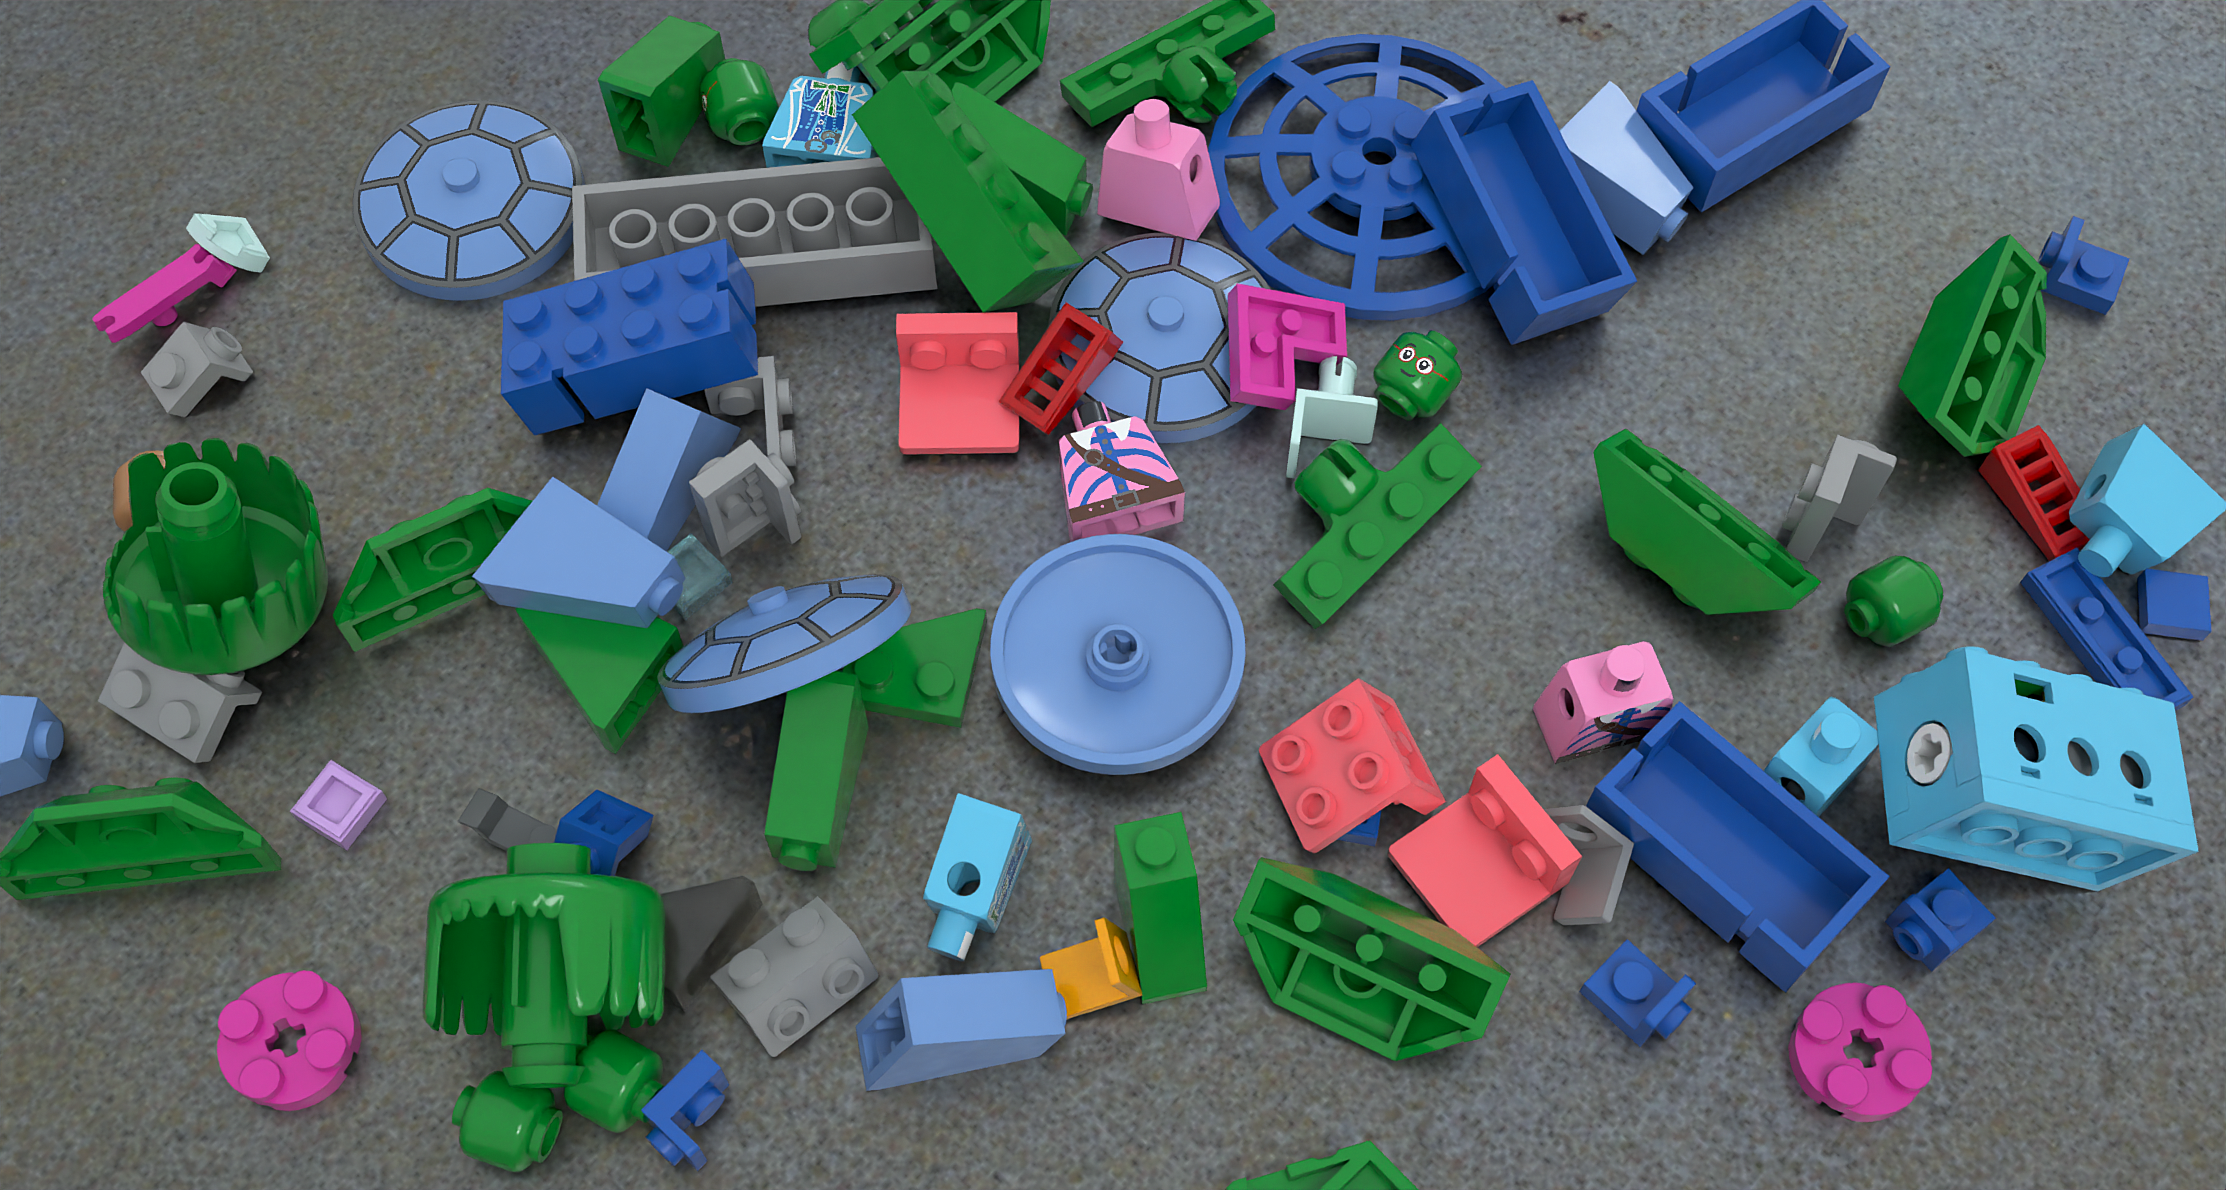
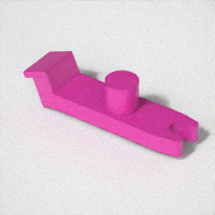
M195 244L185 254L104 307L92 320L99 331H106L112 343L130 336L150 321L157 326H167L173 323L178 316L175 304L209 281L222 288L237 270L231 264L208 252L201 245Z

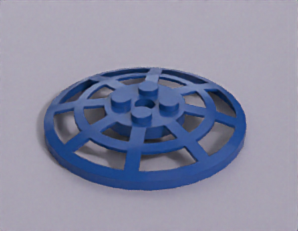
M1356 34L1326 38L1298 46L1270 60L1247 77L1239 86L1232 105L1219 115L1209 144L1208 153L1220 199V206L1215 212L1214 217L1224 239L1235 253L1245 259L1259 272L1269 286L1281 292L1344 303L1345 317L1394 321L1425 317L1457 307L1484 293L1489 288H1482L1411 147V143L1435 109L1478 96L1483 102L1489 93L1504 89L1505 87L1481 67L1454 52L1424 41L1393 35ZM1356 51L1379 52L1378 62L1345 64L1321 71L1313 76L1297 66L1300 63L1332 54ZM1401 55L1420 58L1448 68L1473 82L1478 87L1460 93L1452 85L1432 74L1413 67L1400 65ZM1376 76L1374 96L1356 98L1345 102L1327 87L1329 84L1349 78ZM1273 77L1293 88L1273 108L1264 125L1262 134L1228 137L1232 121L1241 105L1255 90ZM1399 79L1423 86L1443 97L1445 101L1423 111L1408 102L1397 99ZM1305 98L1325 114L1316 127L1314 134H1280L1290 113ZM1372 151H1380L1388 154L1393 161L1385 165H1375L1367 161L1364 155ZM1277 155L1310 156L1309 168L1313 182L1292 197L1280 176ZM1259 156L1262 182L1272 204L1277 210L1253 231H1250L1240 218L1230 196L1225 174V159ZM1328 201L1338 210L1360 218L1358 236L1348 235L1332 229L1313 218L1309 213ZM1418 211L1433 228L1428 232L1412 237L1391 240L1381 239L1383 221L1401 219ZM1294 227L1299 233L1320 246L1344 255L1354 256L1351 289L1331 285L1305 275L1278 259L1267 248ZM1445 245L1465 272L1452 280L1424 289L1400 292H1374L1378 260L1415 257L1435 251Z

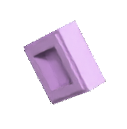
M330 760L293 806L290 813L299 822L343 849L348 850L387 798L380 789Z

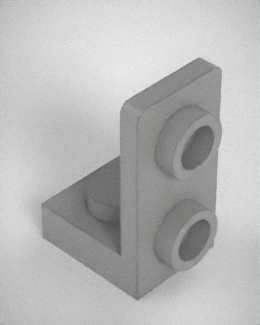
M774 356L758 357V375L704 390L711 414L725 413L739 416L748 414L753 410L765 409L767 454L775 453L787 467L796 466L793 430H783V415L793 414L791 384L789 378L779 379Z

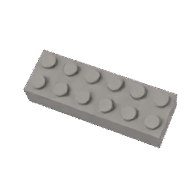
M880 157L572 186L574 281L727 239L754 282L755 307L937 289L932 235Z

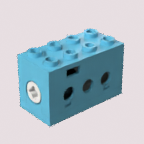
M1980 647L1954 649L1946 654L1945 659L1923 671L1903 676L1900 683L1874 696L1890 845L2094 891L2103 890L2199 852L2173 702L2143 695V692L2136 688H2116L2093 682L2092 678L2086 675H2067L2044 669L2034 661H2014L1988 654L1987 650Z

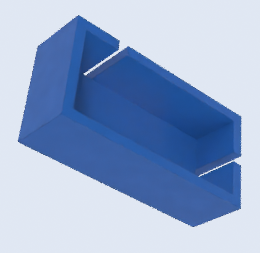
M1800 0L1690 65L1687 75L1680 71L1641 94L1636 111L1693 186L1688 199L1700 212L1705 211L1872 109L1891 66L1855 33L1847 38L1834 71L1831 73L1829 69L1848 25L1824 1Z
M1527 81L1491 92L1483 102L1478 96L1433 111L1411 143V147L1482 288L1494 287L1495 292L1488 300L1511 345L1609 312L1637 282V279L1534 81Z
M722 239L503 301L501 395L535 436L584 422V412L559 381L558 377L563 376L592 416L598 419L638 408L646 388L668 398H675L758 375L757 335L752 325L756 324L754 282L728 240Z
M1680 701L1646 734L1637 750L1633 748L1595 786L1586 804L1587 808L1634 843L1630 858L1727 943L1736 934L1743 939L1745 944L1739 950V953L1785 993L1890 877Z

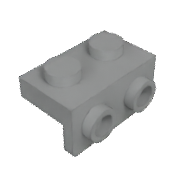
M1837 435L1822 465L1818 466L1811 463L1799 493H1795L1782 523V528L1792 531L1786 549L1795 558L1808 562L1833 517L1854 525H1861L1891 475L1897 458L1894 455L1879 450L1869 442L1851 440Z
M750 439L725 457H717L707 462L700 469L697 476L689 481L706 539L721 557L769 523L791 545L801 538L797 515L801 513V509L791 494L789 487L794 484L792 474L775 453L765 456Z
M124 642L98 702L193 763L211 761L235 707L238 705L257 704L262 691L243 679L245 676L243 671L218 675L181 673L153 664L134 652Z
M817 896L801 909L791 913L784 922L749 948L735 955L729 963L711 975L710 978L724 998L750 1026L767 1053L775 1057L878 978V972L855 933Z

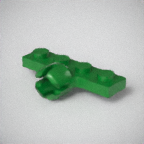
M836 0L813 16L810 21L808 39L810 46L812 45L816 49L809 55L822 74L841 62L847 71L855 66L858 67L857 65L873 55L876 49L884 42L900 31L899 28L922 13L924 11L923 7L934 0H874L870 4L863 0Z
M1213 0L1059 80L1062 97L1091 127L1148 97L1156 95L1167 99L1191 122H1211L1212 117L1200 105L1204 103L1215 115L1219 116L1232 105L1237 95V83L1233 80L1236 72L1222 58L1275 30V14L1261 0Z
M1441 423L1432 429L1404 458L1387 472L1376 469L1349 440L1339 439L1333 442L1298 475L1294 482L1295 491L1323 519L1325 531L1322 537L1273 586L1314 629H1317L1482 466Z

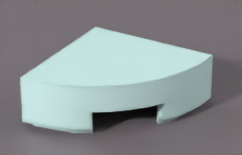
M194 213L186 227L189 234L204 249L233 266L261 273L270 259L246 218Z

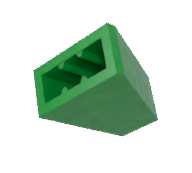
M669 15L602 71L598 82L619 151L666 167L670 166L703 110L699 98L701 81L717 63L725 60L719 31L713 30L701 22H688Z
M955 82L951 90L955 103L1061 234L1067 235L1075 216L1083 217L1092 198L1093 184L1087 182L1086 157L969 86Z
M516 607L515 610L530 640L604 748L616 754L662 690L657 678L660 669L670 657L684 646L678 628L657 616L648 628Z
M834 671L810 683L787 691L764 833L772 857L778 858V861L786 867L801 871H813L817 868V865L836 868L869 728L857 674Z
M1182 812L1114 825V885L1124 929L1127 933L1143 995L1140 996L1142 1005L1207 991L1198 879Z

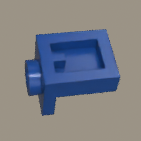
M2073 216L2062 235L2053 231L2050 233L2041 251L2038 263L2046 267L2047 289L2041 291L2106 315L2115 302L2130 258L2078 240L2085 220Z
M596 789L560 819L554 843L576 844L590 848L591 874L615 876L618 863L648 837L654 815Z
M1948 868L1917 894H1911L1902 901L1885 922L1893 930L1894 938L1900 948L1913 959L1921 960L1932 972L1987 928L1996 918Z
M1627 939L1583 984L1579 992L1641 1047L1655 1031L1667 1039L1685 1020L1693 1009L1684 1000L1696 983L1686 974L1676 983Z
M703 1050L641 1109L651 1127L654 1128L645 1137L648 1142L674 1167L684 1158L697 1171L707 1162V1159L700 1147L684 1130L691 1123L698 1127L710 1119L724 1102L725 1095L722 1092L729 1086L721 1067Z

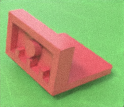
M1017 312L897 314L896 338L901 366L899 405L900 452L902 454L1016 453L1019 450V415L1001 404L999 400L1019 372Z
M1359 678L1266 741L1259 748L1260 756L1304 849L1311 853L1319 852L1391 803L1396 805L1403 803L1417 812L1427 815L1446 802L1394 699Z
M1498 754L1477 768L1467 794L1393 843L1388 850L1390 860L1439 922L1457 931L1476 947H1479L1569 884L1582 858L1578 850Z

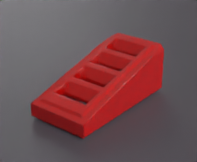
M1065 302L999 402L1049 435L1110 363L1123 344V341L1113 332ZM1077 334L1091 342L1085 351L1070 343ZM1062 352L1077 361L1072 371L1055 361ZM1047 370L1064 381L1058 391L1040 380ZM1031 389L1051 401L1045 411L1024 398Z
M2040 425L1997 445L1990 451L1978 471L2047 559L2051 561L2075 548H2078V550L2083 549L2090 539L2076 526L2057 536L2053 529L2054 526L2068 519L2070 520L2069 510L2076 500L2080 489L2055 445ZM2024 462L2026 466L2019 469L2017 464ZM2038 480L2042 487L2032 492L2028 484ZM2054 500L2059 507L2045 514L2041 506Z

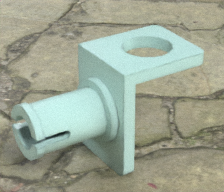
M1337 356L1324 359L1319 366L1318 391L1297 388L1286 478L1295 479L1301 436L1331 440L1346 439L1350 442L1368 444L1372 441L1378 401L1371 397L1353 395L1357 366L1350 359L1343 357L1340 376L1335 375Z

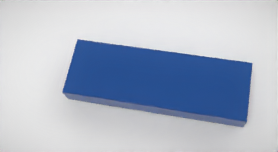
M2078 548L2043 564L2024 576L2020 582L2097 683L2116 688L2139 689L2143 692V695L2173 702L2175 711L2184 707L2194 697L2103 580L2088 572L2078 560L2080 551Z

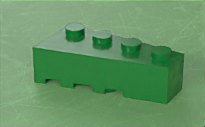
M901 71L852 114L983 313L1035 302L1084 263L1083 259L955 103L951 90L937 75L930 71Z

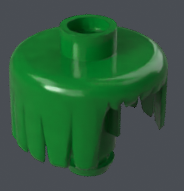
M207 438L201 445V460L197 457L189 443L177 442L167 445L164 449L165 468L154 453L141 454L133 458L128 464V492L133 525L124 532L122 540L119 539L115 544L112 556L107 558L103 581V599L107 616L121 639L134 652L153 664L169 670L195 675H218L243 671L266 663L287 651L309 631L323 607L328 585V567L318 510L314 505L313 495L307 484L303 480L297 479L293 468L280 457L270 456L268 463L258 446L250 443H240L237 447V460L234 461L232 452L224 440L220 438Z
M532 843L512 846L507 849L506 874L455 881L436 891L430 899L427 910L423 1018L433 1030L439 1031L441 1026L446 1034L456 1035L459 1029L462 1004L463 1026L466 1033L469 1035H483L486 1032L489 1005L491 1004L494 1031L497 1035L501 1036V1048L512 1050L511 1067L502 1068L509 1087L544 1089L576 1086L585 1069L584 1066L576 1065V1049L587 1047L588 1015L600 1013L607 1030H619L622 1028L627 1016H629L631 1028L642 1026L646 1019L648 1025L654 1026L662 1018L665 983L664 900L656 889L644 882L622 877L591 874L590 848L566 843Z

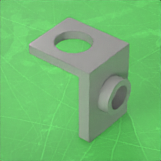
M1584 805L1544 809L1582 855L1569 884L1562 888L1554 919L1562 925L1610 923L1634 843ZM1564 823L1579 824L1591 829L1594 833L1580 832L1568 827Z

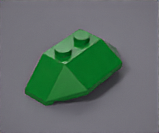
M938 0L896 35L877 48L873 55L857 66L877 92L901 71H930L940 77L950 90H952L955 82L969 86L995 102L1042 64L1049 27L1051 0Z
M2011 234L2000 237L1935 296L1898 384V387L1921 415L1964 457L1990 453L1997 445L2016 436L2046 359V311L2041 290L2047 289V271Z
M1624 429L1600 442L1594 450L1593 454L1610 537L1624 548L1625 554L1631 561L1643 568L1651 569L1671 585L1674 594L1685 604L1699 608L1707 615L1786 610L1795 607L1820 585L1821 581L1808 570H1804L1801 562L1778 541L1686 469L1657 449L1645 446L1642 440L1628 429Z
M485 488L474 494L455 498L444 507L414 520L400 522L388 531L368 539L333 613L337 627L352 650L357 652L485 595L472 576L532 503V500L495 489Z
M177 777L158 780L155 786L131 789L117 785H100L91 788L87 794L62 796L35 808L0 853V887L16 900L281 870V857L260 833L200 783Z
M1263 857L1257 862L1233 918L1240 936H1243L1253 963L1273 1003L1394 1061L1436 1051L1463 1041L1465 1043L1482 1038L1511 973L1452 928L1336 874Z

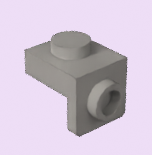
M183 322L144 367L141 374L168 414L186 417L221 376L246 381L253 371L240 353L242 351L240 343L230 333L218 327L208 329Z

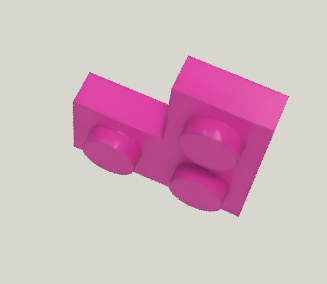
M1238 283L1228 293L1231 401L1286 410L1296 401L1294 359L1321 363L1328 357L1337 356V366L1342 362L1343 357H1347L1344 303Z

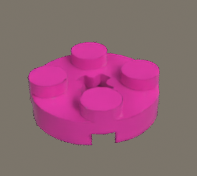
M303 970L296 973H282L256 983L241 994L238 1000L227 1004L221 1011L218 1019L220 1035L217 1041V1055L221 1071L227 1082L250 1101L258 1105L270 1106L274 1110L295 1111L304 1109L323 1101L333 1094L348 1076L344 1071L351 1063L353 1052L358 1055L361 1044L360 1021L353 1005L337 987L326 982L313 971ZM290 1026L294 1030L305 1028L306 1035L297 1040L298 1052L287 1056L281 1049L273 1050L274 1041L279 1038L281 1031Z
M1845 983L1823 990L1813 998L1800 1014L1796 1027L1791 1033L1788 1045L1789 1059L1793 1073L1801 1088L1819 1105L1824 1102L1830 1108L1843 1112L1840 1117L1852 1121H1880L1899 1113L1913 1101L1931 1079L1932 1054L1927 1032L1919 1017L1907 1006L1903 995L1895 988L1886 985L1873 987L1865 983ZM1852 1036L1861 1037L1864 1042H1869L1874 1048L1876 1054L1871 1057V1068H1864L1859 1058L1848 1059L1845 1055L1844 1049L1852 1043Z

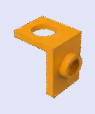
M1105 917L1095 920L1098 933L1097 938L1040 957L1042 969H1052L1056 990L1061 993L1065 1000L1067 1019L1143 996L1127 933Z

